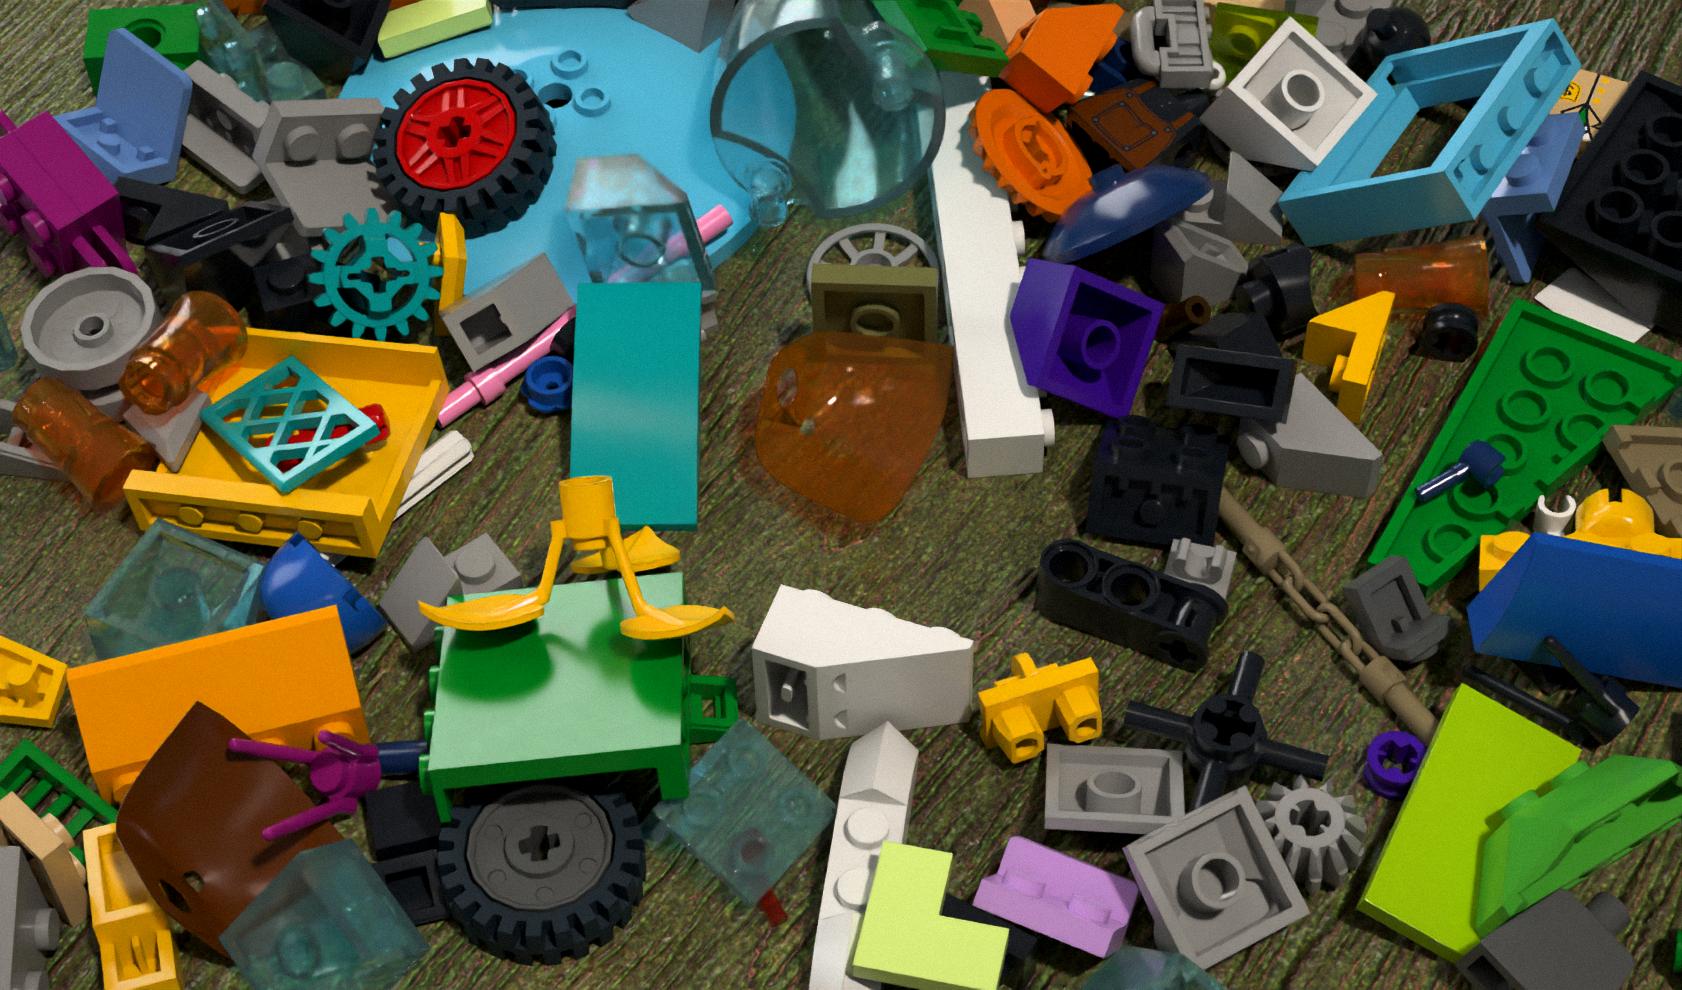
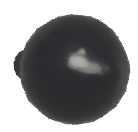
M1399 6L1384 9L1375 8L1370 11L1361 34L1362 54L1367 64L1375 70L1386 56L1431 46L1430 31L1424 19L1413 10Z

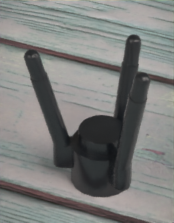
M1552 635L1544 638V646L1581 685L1566 703L1575 712L1572 716L1471 664L1463 666L1462 673L1466 677L1562 728L1578 744L1591 735L1602 746L1607 745L1621 733L1640 709L1626 695L1628 690L1613 676L1589 672Z

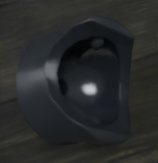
M1293 243L1252 258L1248 263V282L1236 288V301L1240 312H1263L1272 333L1281 336L1306 327L1311 319L1319 316L1320 314L1316 311L1311 297L1310 265L1312 254L1300 243Z

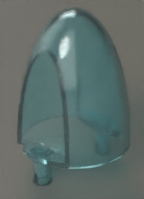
M871 0L738 1L727 23L717 53L711 88L710 130L715 151L723 167L731 178L750 194L749 215L753 222L758 218L759 211V226L767 228L778 226L787 217L788 205L795 202L809 206L817 218H840L866 213L892 202L922 178L932 165L940 149L945 131L946 110L939 70L934 68L929 58L916 43L896 28L886 24Z

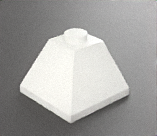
M1290 16L1202 114L1199 120L1244 159L1312 172L1378 94Z

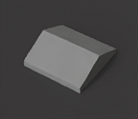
M1047 743L1044 829L1148 834L1185 815L1182 751Z

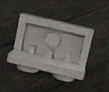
M197 60L183 70L190 76L193 89L190 99L192 113L187 116L181 150L238 193L247 194L266 180L254 161L252 154L270 105L264 101L256 102L241 91L237 83L226 73L218 74L203 62Z

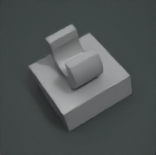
M1182 538L1181 540L1173 539L1164 573L1189 583L1205 585L1215 590L1227 601L1237 552L1226 550L1221 545L1210 547L1191 543V539ZM1195 603L1192 609L1198 611L1199 604Z

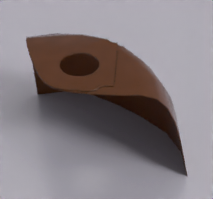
M197 700L153 754L123 798L116 816V836L149 893L164 912L189 932L229 959L251 961L269 956L293 944L374 889L361 862L343 836L328 819L271 841L263 839L262 831L265 828L317 806L272 759L231 751L228 748L230 739H252L223 715ZM195 871L202 877L204 885L200 892L195 891V888L184 879L183 874L185 872ZM159 880L170 884L182 895L190 908V913L181 911L167 899L159 886Z

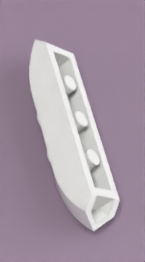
M886 721L853 742L848 753L840 789L816 932L809 990H884L885 983L853 977L852 964L883 840L906 845L919 750L889 721Z

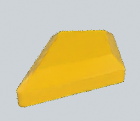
M440 212L434 241L438 249L427 257L429 265L444 268L443 275L433 278V288L441 293L440 299L434 300L435 336H449L450 332L438 311L463 297L467 254L464 228L455 215Z
M0 635V722L52 728L67 684L66 669H69L68 665Z

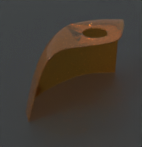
M833 331L813 332L787 344L772 358L764 382L754 437V447L759 462L767 473L782 485L816 503L858 522L879 521L895 509L924 462L941 425L952 384L954 346ZM787 368H792L796 374V391L792 402L788 406L783 407L778 400V382L783 371ZM807 416H810L816 424L815 430L810 435L800 432V427H802L803 421Z

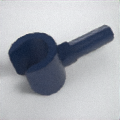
M1476 440L1465 448L1457 464L1450 467L1448 471L1414 489L1416 496L1421 502H1424L1444 490L1462 483L1468 477L1484 489L1491 488L1504 475L1505 469L1501 464L1506 460V457L1487 442Z

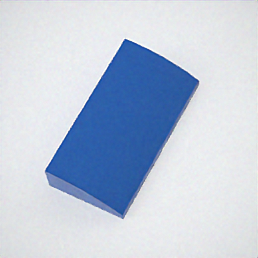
M1533 532L1466 607L1475 653L1564 668L1543 644L1544 638L1552 635L1591 673L1682 688V559Z

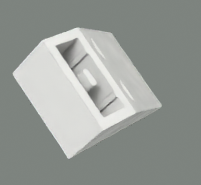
M781 584L752 646L757 722L816 740L866 735L886 721H889L898 731L969 722L972 715L974 640L960 637L956 632L944 627L929 628L898 619L891 613L879 608L864 609L833 600L821 591L812 589L799 590Z

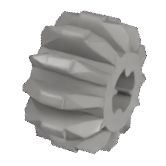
M1300 774L1293 782L1292 791L1274 782L1272 788L1267 792L1266 801L1257 800L1255 805L1294 881L1304 883L1306 890L1313 897L1319 892L1321 881L1339 890L1341 884L1346 881L1348 870L1356 871V867L1360 866L1364 853L1362 842H1364L1367 827L1365 818L1354 815L1356 804L1353 795L1334 798L1332 796L1334 788L1330 778L1320 785L1319 789L1309 788L1306 780Z

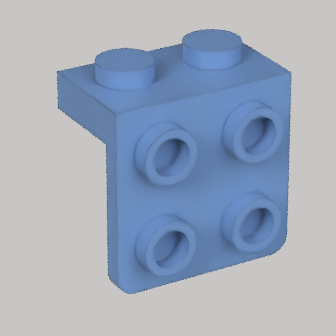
M114 29L109 32L96 106L52 117L112 185H114L119 176L156 185L173 181L176 176L193 89L192 80L187 73L127 29Z
M1579 112L1547 115L1478 214L1483 221L1487 222L1495 240L1497 259L1501 265L1506 266L1514 284H1524L1530 281L1546 237L1534 228L1535 221L1541 212L1555 211L1586 131Z

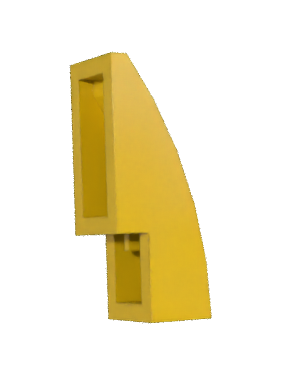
M116 822L82 831L92 925L100 945L104 990H186L174 919L156 903L130 862L116 836ZM159 880L162 892L170 901L167 883Z

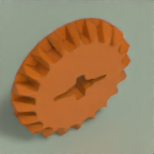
M1009 89L990 90L975 102V106L968 113L971 124L967 130L970 137L975 141L972 149L975 154L983 158L985 162L982 167L983 171L993 175L997 181L996 188L1006 190L1010 194L1013 204L1022 203L1031 216L1034 217L1041 214L1046 221L1053 223L1059 220L1063 211L1075 200L1092 189L1087 180L1092 176L1091 168L1081 147L1062 122L1051 112L1045 115L1017 91Z

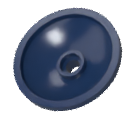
M1121 163L1110 166L1087 179L1092 189L1080 196L1063 211L1046 240L1042 256L1045 261L1067 264L1097 253L1179 213L1208 194L1213 189V185L1207 174L1195 169L1154 165L1125 173Z

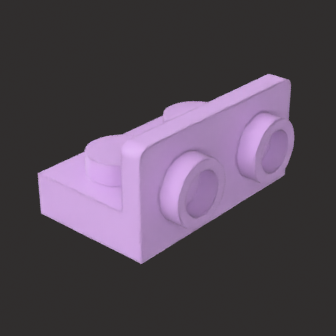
M1014 836L1008 841L997 874L981 879L972 906L1101 958H1106L1120 950L1141 891L1137 882L1024 837Z

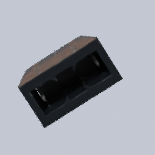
M1144 75L1081 99L1073 105H1068L1066 128L1081 147L1094 174L1118 163H1121L1125 173L1154 165L1190 168L1195 164L1199 156L1202 128L1199 118L1210 107L1211 103L1207 95L1200 88L1184 91L1174 96L1166 88H1160L1159 82L1154 77Z

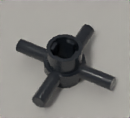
M1254 652L1241 653L1227 694L1210 697L1201 703L1192 717L1132 700L1129 702L1123 726L1185 743L1184 749L1189 760L1188 768L1192 779L1197 783L1188 813L1221 797L1223 794L1226 795L1242 786H1248L1260 765L1299 776L1302 774L1303 777L1316 781H1323L1329 760L1328 755L1267 739V731L1259 710L1252 704L1265 665V660L1259 654Z

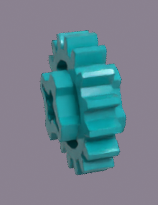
M366 208L364 223L360 224L350 213L341 215L345 230L339 234L335 230L324 228L321 233L330 244L326 251L311 250L309 254L314 260L322 263L321 271L307 275V282L322 284L324 290L313 300L316 307H323L331 304L334 311L331 313L328 323L336 327L346 319L351 321L349 336L353 338H360L366 327H371L375 341L385 342L388 326H393L401 336L408 335L409 326L406 321L408 317L412 315L421 321H426L429 318L426 310L421 306L424 298L439 300L441 297L440 292L429 287L430 278L444 274V268L428 264L427 257L438 249L436 243L420 245L416 239L420 236L423 226L420 223H414L403 230L400 228L401 212L396 210L391 211L385 223L379 222L376 208ZM385 234L401 242L409 251L413 261L401 262L389 252ZM360 236V251L347 265H336L338 256L343 248L350 241ZM377 257L379 266L403 272L400 276H390V279L380 281L379 291L377 292L373 291L371 283L363 282L361 279L347 278L348 274L360 273L361 270L369 269L372 263L371 258ZM414 284L412 293L407 301L397 310L390 313V310H392V297L403 285ZM337 288H351L362 297L366 315L351 309L343 301Z

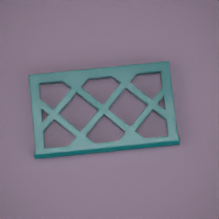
M293 355L200 412V419L282 493H289L381 434L375 422ZM291 375L298 380L296 387L273 389L275 385ZM321 399L328 405L325 411L301 414L306 401ZM288 403L283 416L259 419L264 406ZM246 408L241 421L226 423L222 420V418L235 410ZM351 424L355 427L354 430L341 438L330 439L335 425ZM317 428L312 441L287 444L293 430ZM275 433L268 447L254 448L248 443L252 435ZM304 458L302 463L284 474L276 468L279 461Z

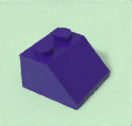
M1029 258L1009 316L1027 385L1117 420L1121 416L1129 415L1165 304L1077 266Z

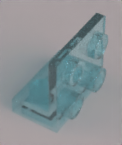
M198 0L200 8L195 9L193 13L201 33L209 41L211 49L206 50L204 54L207 64L212 70L218 74L226 73L237 83L241 91L256 102L264 101L270 106L272 101L327 99L324 85L308 66L289 56L270 22L247 32L221 0Z
M741 716L691 768L690 797L661 800L640 826L644 842L653 850L671 834L747 906H754L836 817L838 806Z

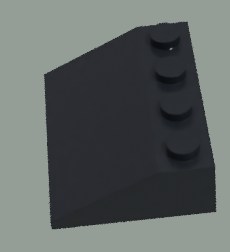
M1641 70L1570 170L1555 211L1541 212L1536 218L1534 228L1636 317L1682 336V86Z

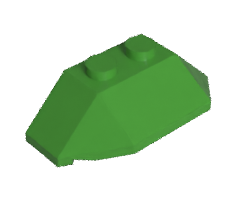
M1614 754L1590 768L1587 762L1582 759L1551 780L1550 784L1554 788L1553 791L1539 798L1536 792L1531 789L1499 811V815L1504 820V823L1485 841L1475 923V932L1482 940L1488 934L1559 889L1563 888L1569 891L1682 822V767L1671 760Z

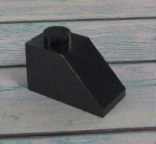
M310 253L252 268L269 330L353 338L349 336L351 321L346 319L336 327L328 323V319L334 311L331 304L323 307H316L313 300L324 290L322 284L307 282V275L321 271L322 263L309 256ZM336 261V265H346ZM363 270L360 273L348 274V279H361L363 282L371 283L374 292L379 291L381 281L379 276ZM337 288L339 295L351 309L366 315L362 297L351 288ZM366 327L361 336L372 334L371 327Z

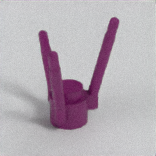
M321 730L317 736L321 743L328 745L322 751L240 738H232L228 742V748L234 752L309 765L312 784L322 795L330 798V801L265 828L262 831V837L266 841L286 836L337 814L353 815L357 810V800L365 799L364 793L376 790L380 783L382 770L377 757L379 754L378 747L374 744H359L328 730Z

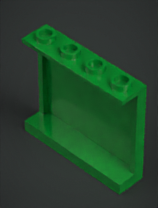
M683 572L636 576L643 599L647 604L660 610L676 605H688ZM623 578L553 585L549 602L542 605L544 607L543 616L507 628L469 631L435 624L434 643L437 660L440 665L430 666L429 670L430 693L435 708L426 709L424 713L425 738L430 753L420 754L419 778L423 795H434L440 823L451 822L454 788L657 768L662 800L690 797L692 635L664 640H643L623 635L620 630V623L637 617ZM538 587L447 596L446 606L495 595H527Z

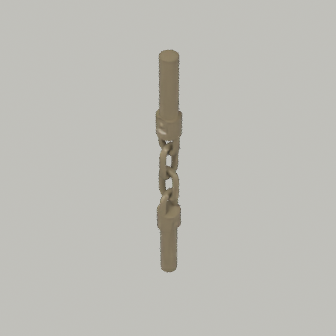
M1223 486L1218 518L1243 545L1242 552L1262 574H1267L1307 617L1315 621L1319 632L1360 674L1359 681L1380 704L1387 703L1428 748L1440 722L1407 687L1408 679L1387 656H1380L1367 642L1362 640L1359 631L1348 618L1326 598L1312 581L1304 577L1300 566L1289 555V549L1268 527H1261ZM1283 564L1293 574L1285 579L1277 571ZM1303 587L1320 604L1316 611L1299 594ZM1335 619L1351 638L1346 639L1342 643L1326 623ZM1361 651L1371 660L1367 666L1357 657Z

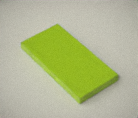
M1461 683L1450 698L1356 909L1455 964L1481 941L1475 932L1484 846L1485 841L1504 823V820L1499 815V811L1531 789L1536 792L1539 798L1553 791L1554 788L1550 784L1551 780L1575 764L1582 749L1468 685Z

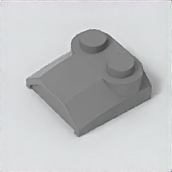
M1246 785L1179 817L1122 848L1155 922L1153 934L1157 949L1168 962L1177 966L1182 978L1192 977L1310 914Z

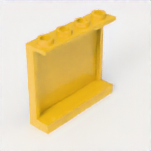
M207 324L204 332L214 357L198 390L208 393L212 404L293 355L356 408L374 403L381 404L390 422L391 435L386 440L370 445H362L289 493H282L203 422L178 471L171 472L162 461L156 472L131 470L122 489L140 530L281 547L298 531L319 552L377 559L450 391L438 348L419 344L256 329L245 326ZM291 375L275 385L273 389L296 387L298 380ZM321 399L306 401L301 414L325 411L328 405ZM288 403L264 406L259 419L283 416ZM246 408L237 409L222 418V420L226 423L239 422ZM298 430L292 431V435L299 434ZM275 433L252 435L248 443L254 448L266 447V440Z

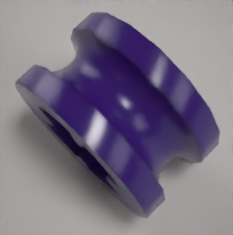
M1389 731L1377 736L1372 740L1367 750V759L1364 764V779L1368 787L1376 795L1387 800H1404L1427 750L1424 744L1415 736L1401 731ZM1385 758H1389L1396 765L1407 762L1409 764L1407 773L1403 774L1397 767L1384 769Z

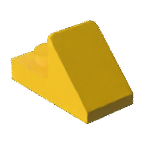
M1383 290L1316 316L1307 324L1303 359L1333 367L1329 391L1339 393L1337 409L1350 422L1360 423L1388 334L1396 293Z

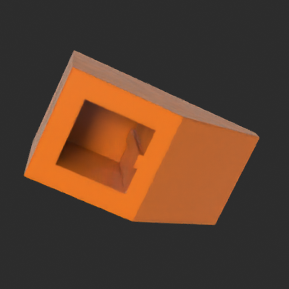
M1116 3L1045 9L1016 31L1004 51L1010 62L998 77L1045 115L1064 102L1070 105L1075 104L1085 94L1093 81V77L1088 74L1094 62L1098 63L1102 60L1117 41L1118 35L1113 30L1125 10Z

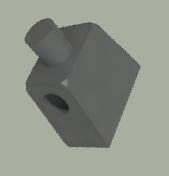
M1561 888L1488 934L1463 955L1454 966L1477 990H1619L1635 965L1633 955L1615 938L1630 923V914L1625 905L1610 893L1599 892L1584 906L1571 891Z

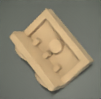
M11 791L0 800V847L21 846L47 903L52 908H56L58 914L72 928H75L91 915L90 898L84 887L88 883L87 870L69 851L75 846V842L55 816L48 813L40 819Z

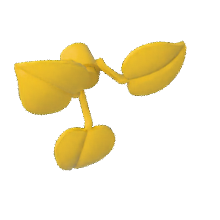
M605 475L575 477L559 482L562 520L550 522L551 542L541 583L535 591L527 595L503 594L443 607H434L418 600L419 610L427 618L441 625L461 630H495L539 618L544 615V607L542 605L547 604L550 600L564 538H571L573 550L599 549L600 551L572 562V572L579 574H599L613 570L621 572L634 612L637 617L620 623V630L623 635L643 640L675 639L735 622V613L725 606L721 609L699 605H676L660 610L644 601L634 572L676 563L681 560L680 550L658 538L648 525L622 540L619 518L616 517L613 480L611 476Z

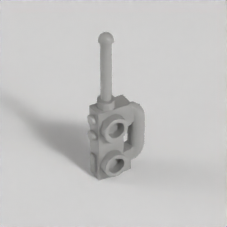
M1153 0V6L1143 7L1136 11L1130 20L1129 28L1134 64L1141 73L1150 77H1159L1160 88H1176L1182 91L1210 88L1214 69L1208 39H1211L1212 28L1211 24H1206V21H1209V7H1204L1203 0ZM1153 32L1154 36H1164L1167 47H1159V51L1155 50Z

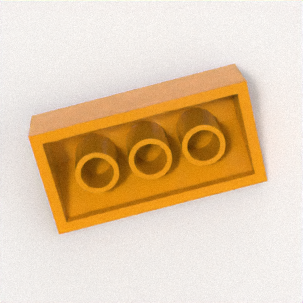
M337 604L66 669L67 682L91 774L101 798L112 807L121 805L123 798L136 777L197 700L223 715L252 740L322 751L328 745L321 743L317 736L321 730H328L359 744L371 743L357 677ZM272 759L280 768L287 763H291Z

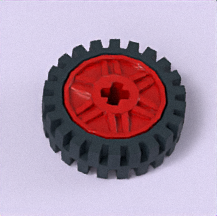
M467 58L454 59V69L451 72L444 63L437 64L431 67L433 79L427 81L421 73L410 80L416 90L409 94L400 88L393 96L399 108L396 110L385 107L380 119L386 128H376L373 138L378 148L372 149L373 161L378 167L376 172L387 192L400 209L414 223L424 225L431 233L436 234L440 212H444L445 214H452L457 217L464 228V234L466 227L474 236L487 233L486 221L491 219L499 229L510 223L505 213L507 210L513 208L519 215L529 208L524 198L526 193L536 198L539 197L545 188L539 176L550 178L554 168L549 157L556 156L557 144L553 138V135H556L555 130L538 96L525 79L518 73L514 74L509 66L499 62L495 67L489 59L477 58L475 66H473Z

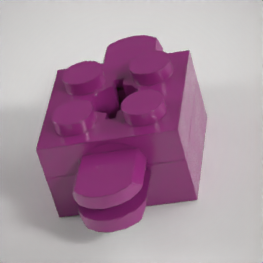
M0 109V225L10 236L18 233L29 245L27 251L32 262L46 278L54 274L59 279L63 275L88 267H117L139 276L134 262L127 254L120 195L115 187L47 110L21 126L16 127L3 110Z

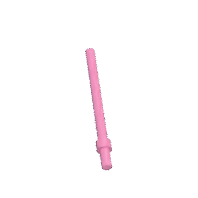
M717 205L607 283H650L731 226L733 221L730 214L722 205ZM577 304L530 340L506 353L492 364H487L475 372L471 370L465 374V383L448 394L436 424L442 429L479 402L486 406L506 392L504 386L506 383L528 369L534 361L545 357L551 352L553 338L565 323L576 316Z

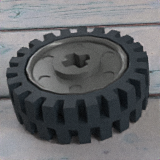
M597 773L587 774V776L578 775L485 785L486 789L483 791L477 786H471L463 792L464 807L454 803L451 822H448V827L441 828L439 836L440 852H437L440 879L445 898L455 922L460 930H466L471 942L479 948L487 943L491 955L504 961L509 952H514L517 964L533 966L535 954H543L546 966L562 964L561 952L571 950L575 960L590 955V941L595 940L602 948L614 939V925L622 929L625 928L632 919V905L638 907L643 896V882H646V854L637 813L632 802L627 803L624 791L615 782L608 787L605 774ZM544 858L548 859V860H544V861H541V862L538 861V860H541V859H544Z

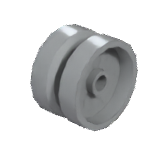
M88 267L63 275L43 288L26 308L20 328L24 348L34 368L40 373L42 385L51 403L64 416L97 425H112L124 421L122 415L161 375L175 380L179 360L174 342L166 324L162 321L160 310L151 288L137 274L117 267Z

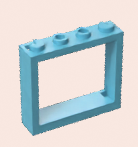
M1554 18L1386 56L1366 82L1378 95L1312 172L1300 170L1277 203L1307 248L1475 220L1582 65ZM1389 74L1392 75L1397 83L1395 86H1391L1386 79ZM1481 96L1431 167L1370 178L1419 109Z

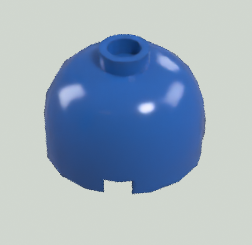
M298 531L275 552L265 565L259 582L260 601L271 620L337 604L350 656L370 644L390 625L373 605L335 567L324 559L320 552Z

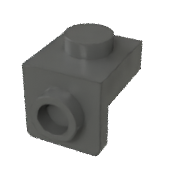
M1391 555L1341 587L1366 642L1380 656L1385 655L1390 659L1402 660L1406 664L1425 660L1439 650L1438 642L1457 630L1452 616L1431 613L1405 556Z

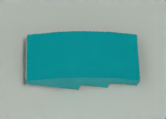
M701 282L578 283L572 388L570 478L593 475L612 477L616 517L619 518L620 531H639L646 525L653 531H698L702 432L700 406L703 293Z

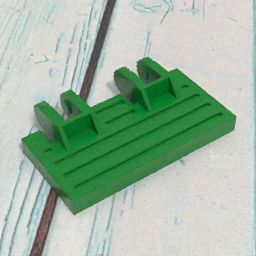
M871 0L913 66L997 78L1010 62L998 43H995L989 37L986 39L984 36H980L981 31H983V24L977 14L959 10L958 6L963 0Z

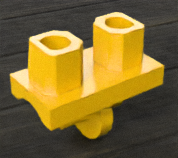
M1024 652L1011 657L1012 677L993 682V688L978 692V702L982 716V726L979 727L980 737L987 750L1000 746L1014 764L1037 757L1039 752L1044 749V731L1062 726L1069 741H1074L1077 744L1097 738L1102 733V712L1099 704V671L1091 657L1058 667L1057 663L1036 668L1030 655Z

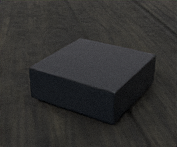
M420 780L364 793L378 862L440 848L439 836L442 825L434 795H423Z

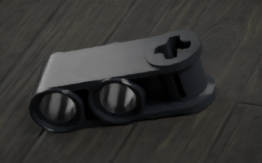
M1069 538L1056 540L1049 544L1041 554L1035 601L1037 608L1043 616L1054 622L1064 623L1102 637L1113 644L1126 646L1161 659L1164 663L1174 668L1196 671L1204 667L1210 656L1207 643L1214 627L1222 625L1228 614V604L1215 590L1202 584L1186 582L1151 569L1142 563L1129 561L1093 548L1079 540ZM1060 580H1070L1073 581V583L1062 582ZM1120 602L1133 603L1134 606L1124 605ZM1195 603L1199 604L1198 611L1192 609ZM1182 642L1187 644L1184 650L1180 649Z

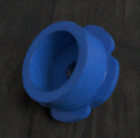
M546 356L534 361L528 367L526 377L522 382V394L524 397L529 398L528 403L530 407L542 413H555L572 407L573 365L568 360L559 356Z

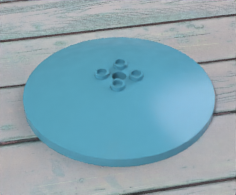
M492 3L493 23L490 26L390 59H385L377 41L372 47L367 62L350 74L338 99L378 98L384 109L389 107L397 110L399 107L394 101L393 96L400 88L409 94L416 90L410 80L419 73L429 81L434 78L432 66L444 63L452 72L454 69V59L467 58L475 66L477 58L489 59L495 67L500 62L509 66L514 74L518 73L542 102L556 134L553 135L557 144L556 156L549 157L554 165L550 178L539 176L545 188L538 198L528 193L525 194L524 198L529 208L521 215L513 208L505 212L510 223L498 229L490 219L486 221L487 233L474 236L466 227L464 236L467 265L463 297L544 251L573 303L576 305L578 283L609 282L714 207L722 205L730 214L733 224L650 283L660 282L664 276L682 269L696 281L730 258L765 220L780 193L787 174L791 154V115L788 95L780 71L758 37L735 15H732L730 29L701 53H697L672 38L632 19L627 8H612L609 6H579L568 9L551 6L505 8ZM554 99L569 101L568 104L559 108H552L545 104ZM375 143V145H374V148H373V149H376V148H378V146H377V144H376V143ZM372 150V153H371V155H370V160H371V162L373 163V165L375 166V168L378 169V167L376 166L375 162L373 161V150ZM407 215L406 217L408 218V221L406 223L404 230L410 225L414 224V222ZM423 225L422 232L416 240L422 243H434L436 234L431 233ZM385 234L388 251L401 262L412 261V257L406 247L397 239ZM383 267L393 276H400L403 273L402 271H393ZM430 278V280H429V287H432V288H433V278ZM407 284L410 287L414 288V284Z

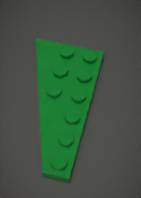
M1516 297L1370 555L1365 572L1391 555L1405 556L1423 596L1427 600L1480 555L1481 535H1499L1508 532L1536 508L1540 495H1544L1546 500L1607 448L1602 439L1611 425H1635L1681 387L1682 362ZM1476 440L1487 442L1506 457V460L1501 464L1505 469L1504 475L1491 488L1484 489L1468 477L1462 483L1456 484L1424 502H1421L1416 496L1414 490L1416 487L1448 471L1450 467L1457 464L1465 448Z

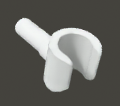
M1540 495L1533 521V531L1554 536H1567L1571 534L1576 512L1574 498L1566 495L1563 512L1556 513L1545 507L1544 495Z

